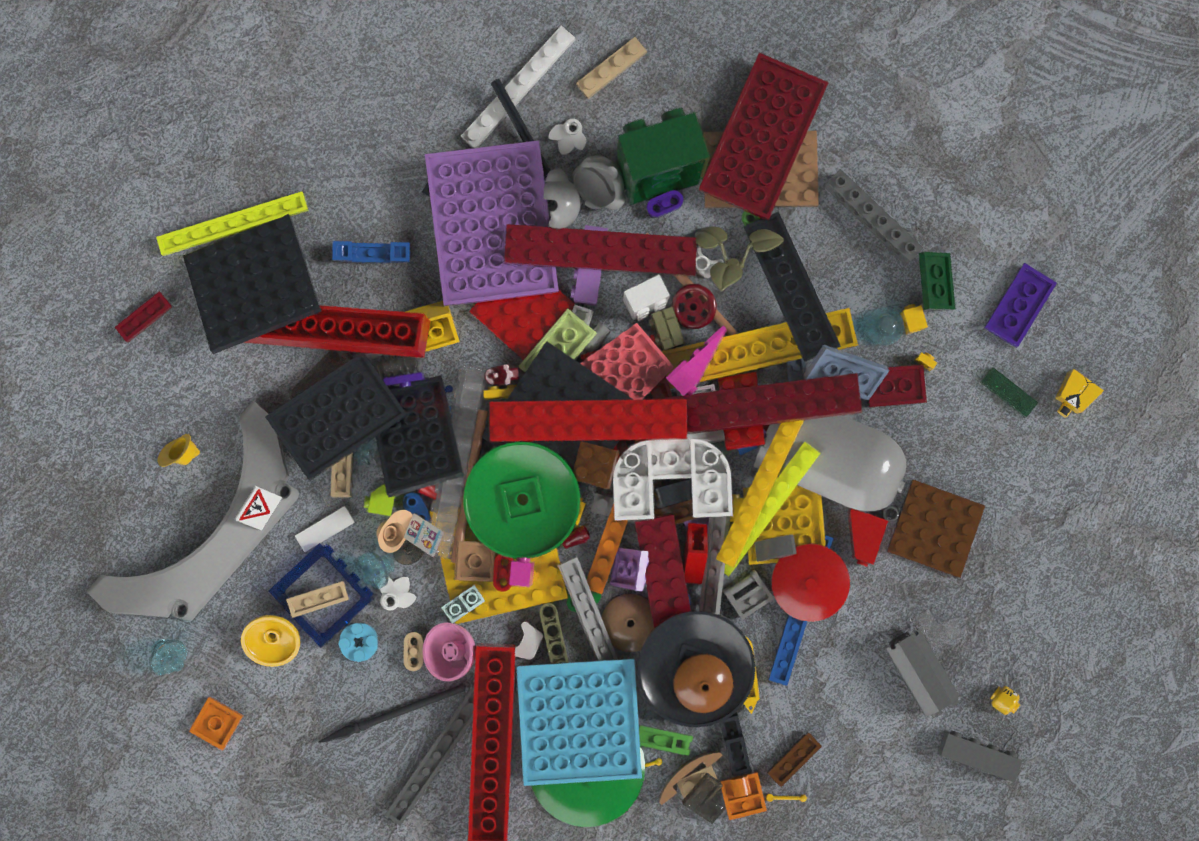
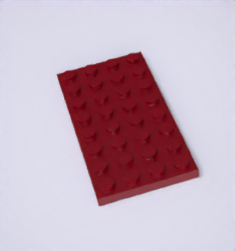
M759 52L698 191L768 221L829 82Z

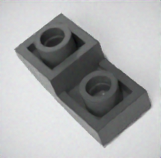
M785 535L754 542L757 562L796 554L794 535Z

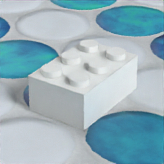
M657 275L624 291L623 301L632 320L638 319L640 321L647 318L649 312H658L665 309L670 295L660 275Z

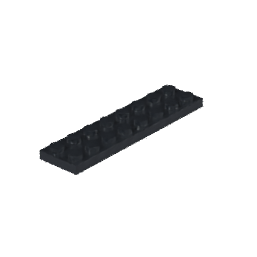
M779 211L771 214L768 221L762 218L744 226L743 228L748 239L753 232L761 229L771 230L784 239L783 243L769 251L757 252L754 250V253L804 362L815 358L823 345L835 349L839 348L840 343Z

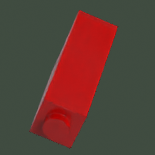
M849 508L847 513L852 558L857 560V564L865 567L868 564L874 565L888 520Z
M688 523L683 559L685 582L702 584L708 556L707 524Z

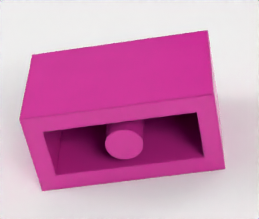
M517 557V560L511 562L509 585L530 587L533 584L534 562L530 561V558Z

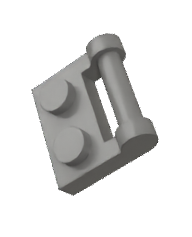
M755 569L750 572V575L729 589L725 588L722 590L741 620L774 599ZM753 581L757 583L758 586L735 600L733 596L735 593Z

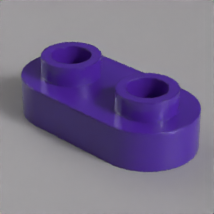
M675 190L657 196L648 202L647 212L653 218H659L681 208L683 196ZM674 198L677 200V203L671 204L670 200ZM658 206L660 210L655 212L653 207Z

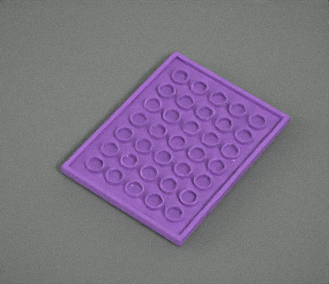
M539 141L425 154L444 306L559 292L556 267L504 264L506 224L549 227L547 199H544L543 196L545 183Z

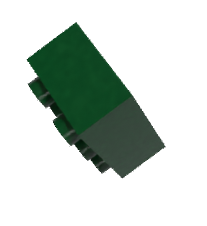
M675 108L660 115L662 122L647 126L645 120L640 119L629 122L622 127L624 134L618 135L616 164L620 167L623 174L624 189L630 206L653 199L672 190L680 191L702 183L710 156L696 112L685 115L683 108Z

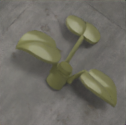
M709 226L695 232L696 243L701 248L712 249L718 245L721 247L725 263H716L710 269L711 278L720 291L725 290L742 277L743 271L741 268H744V263L751 247L757 252H765L779 246L784 241L783 237L771 230H757L750 235L749 240L751 243L748 244L742 261L739 262L738 259L731 258L728 260L722 243L727 240V233L723 229Z

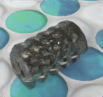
M381 355L380 361H377L378 373L382 379H384L385 374L387 378L392 377V372L395 376H399L400 371L402 375H406L407 370L410 374L414 373L415 369L419 372L417 357H400L395 355V358H393L391 355H388V359L385 360L384 356Z

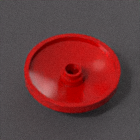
M815 543L795 546L796 554L779 558L772 574L774 597L779 606L796 619L811 622L824 620L838 612L848 597L850 590L848 569L842 558L835 551L824 545Z

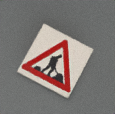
M255 486L235 517V520L262 530L282 497Z

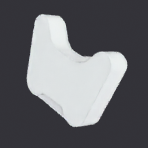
M697 245L696 273L708 279L711 277V267L716 263H723V260L708 259L702 254L701 247Z
M523 622L521 628L524 632V637L520 645L515 647V656L531 660L540 646L543 634L528 622Z

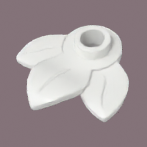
M569 119L564 124H558L549 133V139L558 141V148L562 155L570 153L574 147L583 150L586 145V137L582 133V125L577 119ZM571 126L576 127L574 132L569 130Z
M386 576L381 581L380 591L382 596L380 603L384 609L390 611L397 607L407 608L415 602L417 597L408 592L410 587L408 577H401L393 582L391 578ZM389 597L394 599L393 604L387 603Z

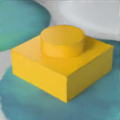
M927 352L919 353L914 359L915 362L923 365L928 371L933 370L937 365V362L934 361L935 358Z

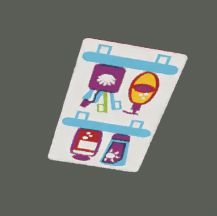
M414 513L404 538L434 557L444 532Z

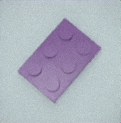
M618 548L613 562L610 585L643 591L646 583V567L649 563L648 552Z

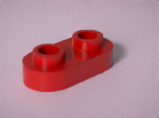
M499 554L494 561L493 585L496 590L505 592L512 587L509 584L511 562L514 561V558ZM502 559L508 560L507 566L502 565ZM501 578H505L507 580L506 585H501Z

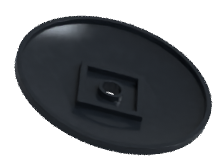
M707 611L682 612L662 621L646 638L638 658L637 672L639 685L648 704L664 719L685 727L711 726L732 716L748 698L755 679L754 654L744 633L727 618ZM698 654H709L721 659L728 666L733 678V689L727 702L719 709L707 713L694 712L686 708L678 700L674 690V677L678 667L689 657ZM702 685L701 689L706 690L708 685Z

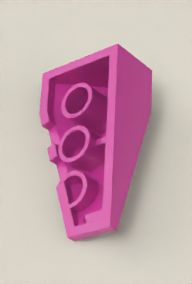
M724 325L704 343L705 346L703 348H697L692 353L689 361L684 360L666 377L683 396H690L697 391L698 388L696 386L702 379L727 331Z

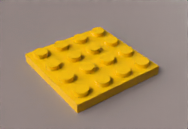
M797 485L755 542L785 535H794L795 546L805 543L826 546L822 496ZM750 487L743 488L744 499ZM755 544L748 551L749 565L777 563L779 558L757 562Z

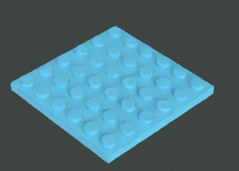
M634 658L517 666L524 786L642 778Z

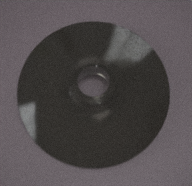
M405 540L399 550L393 552V556L398 563L411 565L416 563L425 552L408 540Z

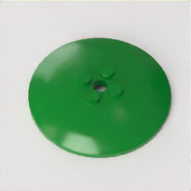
M532 442L507 443L486 453L472 468L465 484L463 496L466 519L475 536L490 550L516 559L517 557H539L561 545L572 532L577 522L581 503L577 479L566 461L553 450ZM520 494H525L528 497L527 504L522 505L518 502Z
M640 746L642 778L531 785L533 792L544 809L562 822L580 827H594L607 824L623 815L633 805L641 791L645 776V760L642 747Z

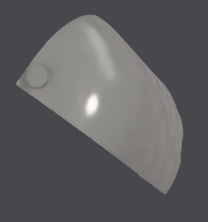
M841 415L804 420L779 475L782 473L806 441L821 454L799 482L798 486L852 509L876 511L890 505L897 492H902L905 482L902 480L906 472V458L900 446L885 433ZM780 423L769 425L765 444L760 446L754 467H760Z

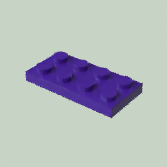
M1026 263L1022 264L984 328L1012 346L1019 347L1057 282Z

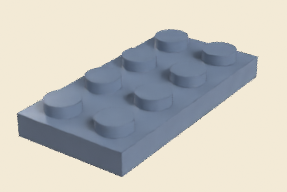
M823 345L805 372L804 377L807 380L858 373L860 397L869 400L889 372V369L882 364Z

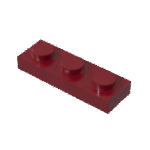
M159 291L114 328L129 343L173 308V306Z

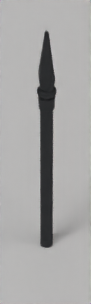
M464 685L455 686L371 719L359 721L358 723L355 722L353 725L345 726L318 741V743L350 737L354 733L358 734L374 725L465 691Z

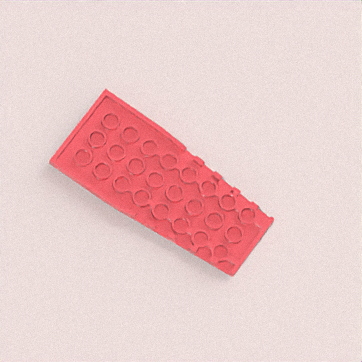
M637 323L580 363L633 400H642L674 368Z

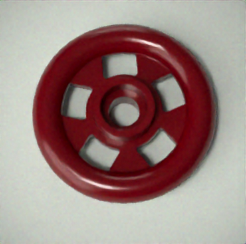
M688 284L681 287L672 300V307L678 323L688 329H701L707 326L716 314L717 304L713 293L700 284ZM692 291L694 297L687 300L685 294ZM702 294L707 298L704 304L699 299V296ZM679 303H685V312H680ZM692 303L697 305L696 310L691 309ZM703 308L708 310L705 318L700 315ZM688 315L695 316V322L688 321Z

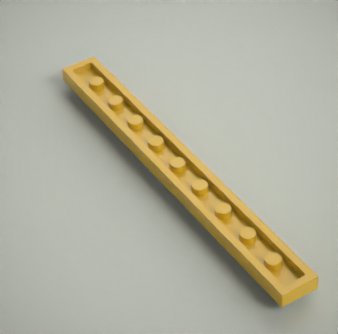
M804 420L780 423L716 557L717 560L733 568L735 567Z

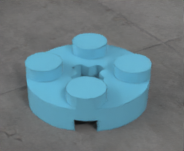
M366 623L351 624L342 631L339 647L347 659L361 662L371 658L377 651L378 636L374 628ZM362 637L364 645L356 647L354 639Z

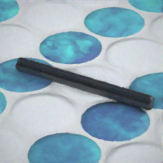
M496 79L492 81L491 86L522 141H534L501 80ZM541 154L543 175L546 181L547 175L551 170Z

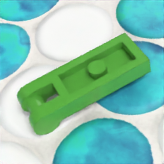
M644 725L639 727L640 746L689 756V745L693 740L692 735ZM677 739L682 740L681 747L676 746Z

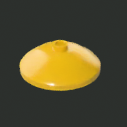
M265 615L251 620L245 626L241 636V645L245 654L252 661L263 666H281L290 662L297 655L300 648V635L295 626L288 620L279 616Z

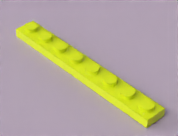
M301 191L157 236L156 238L161 255L166 256L249 230L287 214L294 216L309 211L304 193Z
M806 441L776 479L735 567L733 568L725 564L724 574L728 577L821 454Z

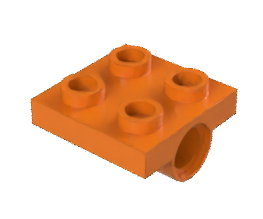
M757 772L719 781L729 820L767 811Z

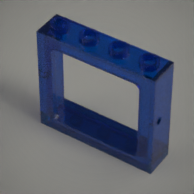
M319 543L268 590L291 616L286 600L289 599L285 593L286 590L321 557H325L360 595V600L324 633H321L304 614L293 618L320 648L324 647L375 600L372 597L374 593L367 586L363 587L359 583L361 579L356 573H350L346 569L348 565L342 558L337 559L333 553L335 551L328 543L325 545Z

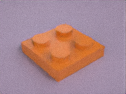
M208 697L189 732L223 751L244 715L216 699Z

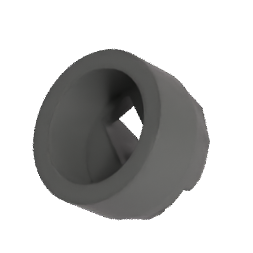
M893 506L886 507L883 511L884 519L888 520V522L896 521L899 517L897 508ZM891 511H895L892 518L888 519V516L890 515Z

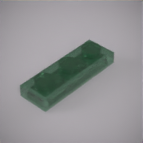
M994 367L988 371L980 382L1024 418H1027L1039 403Z

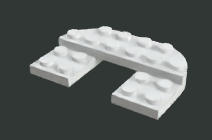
M699 439L649 440L631 446L621 455L614 470L615 520L654 519L652 479L692 478L693 517L733 516L731 471L725 456L714 445Z

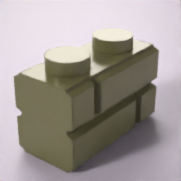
M673 307L650 315L651 319L648 322L651 331L655 330L657 337L655 341L658 348L666 351L685 344Z

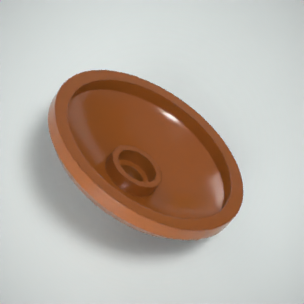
M698 654L689 657L678 667L674 677V690L678 700L682 705L694 712L707 713L719 709L727 702L733 689V678L728 666L718 657L709 654ZM707 684L708 688L703 690L701 689L702 685Z

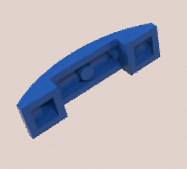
M333 241L332 260L352 263L410 262V243L390 242V244Z

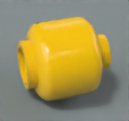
M999 686L990 697L992 700L991 705L1003 715H1007L1010 712L1014 714L1021 705L1018 703L1020 696L1008 686H1003L1002 688Z

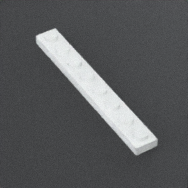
M560 26L505 87L515 106L575 41V37L564 27ZM498 97L488 105L461 135V138L472 148H478L508 115Z

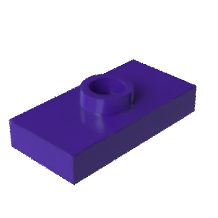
M423 372L384 378L387 386L399 384L400 388L411 386V382L425 380Z

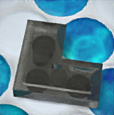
M706 772L682 800V803L685 807L713 824L725 810L721 804L712 799L723 785L719 780Z

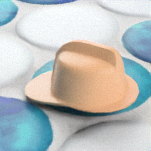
M407 510L396 511L388 520L378 526L376 535L379 547L383 551L393 553L403 545L406 540L404 535L413 516L411 512Z

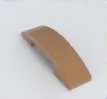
M719 750L705 752L681 765L665 783L659 796L660 804L663 805L677 793L673 786L702 762L707 768L723 756Z

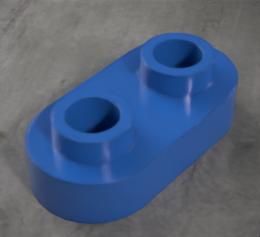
M413 492L406 494L403 498L405 510L411 512L412 515L414 513L418 516L423 515L425 520L431 523L430 512L421 496ZM412 498L416 501L413 506L409 504V500Z

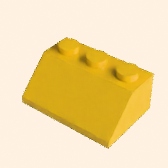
M443 301L405 311L424 313L430 320L425 352L460 342L450 307L444 306Z

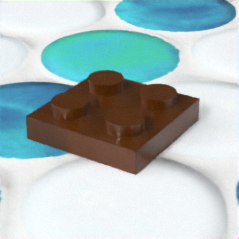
M581 441L573 470L577 481L610 489L619 451Z

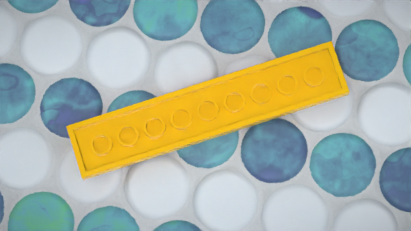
M846 308L826 313L840 343V347L836 349L843 350L858 346L850 309ZM781 323L723 337L700 382L803 358L787 323ZM706 341L662 351L674 366L666 377L684 360L689 361L692 353L697 348H703ZM668 381L670 389H674L675 387Z

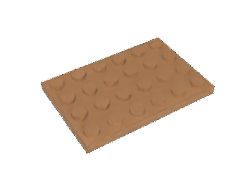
M807 131L775 207H818L817 131ZM703 132L710 156L706 171L724 132ZM704 193V208H737Z

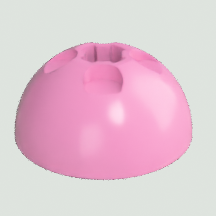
M441 623L428 632L423 644V659L428 671L435 678L442 681H454L467 674L473 666L476 646L471 634L465 628L454 623Z

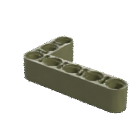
M545 603L540 608V618L551 664L569 663L557 608L553 603ZM546 606H550L554 610V614L551 617H546L543 614V609ZM551 625L558 628V634L555 636H551L547 632V628ZM555 644L560 645L563 649L559 655L552 653L551 648Z

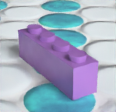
M585 225L584 230L608 231V228ZM575 268L573 279H577L576 286H572L571 297L574 298V303L597 306L602 270Z

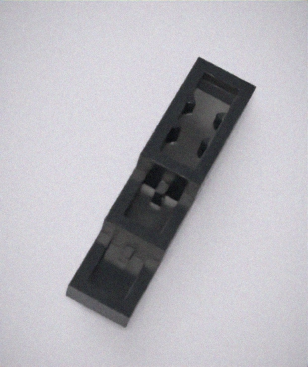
M736 711L729 718L719 722L733 776L751 772L745 740Z

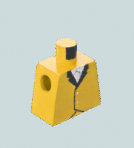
M1075 369L1067 372L1055 397L1062 403L1057 412L1065 418L1068 417L1071 411L1077 414L1081 413L1104 390Z

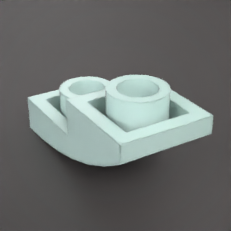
M473 585L441 607L449 621L454 623L485 602L476 586Z

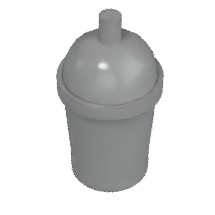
M599 322L593 329L597 334L581 352L583 355L586 352L599 350L601 344L611 333L602 323Z

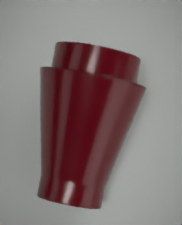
M578 525L562 544L565 549L587 543L591 536L584 525Z

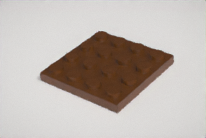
M912 479L887 552L961 578L985 505Z

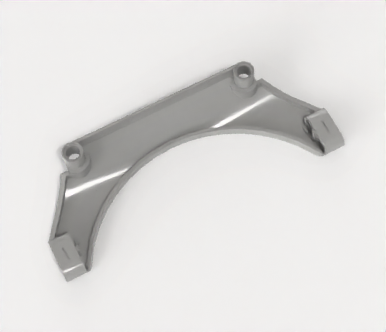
M255 400L249 404L239 418L244 445L243 467L236 495L222 522L199 548L186 558L163 570L134 577L100 575L87 589V593L108 613L168 618L172 614L178 619L185 621L193 620L294 502L297 501L299 497L298 490L286 482L290 475L286 466L281 440L265 418L270 413ZM255 486L282 497L262 530L235 520V517ZM290 490L288 496L285 497L286 491ZM186 608V613L183 615V610Z

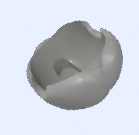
M590 156L585 158L574 169L571 175V182L576 187L579 195L584 199L583 204L592 209L606 207L609 210H618L624 205V178L620 167L614 161L603 156Z
M553 169L548 173L544 182L543 196L544 199L554 200V204L548 207V226L554 229H562L570 226L576 220L580 211V197L576 187L569 181L565 171Z

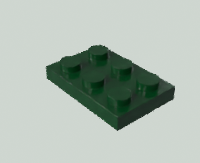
M940 252L919 253L924 310H956L951 254Z

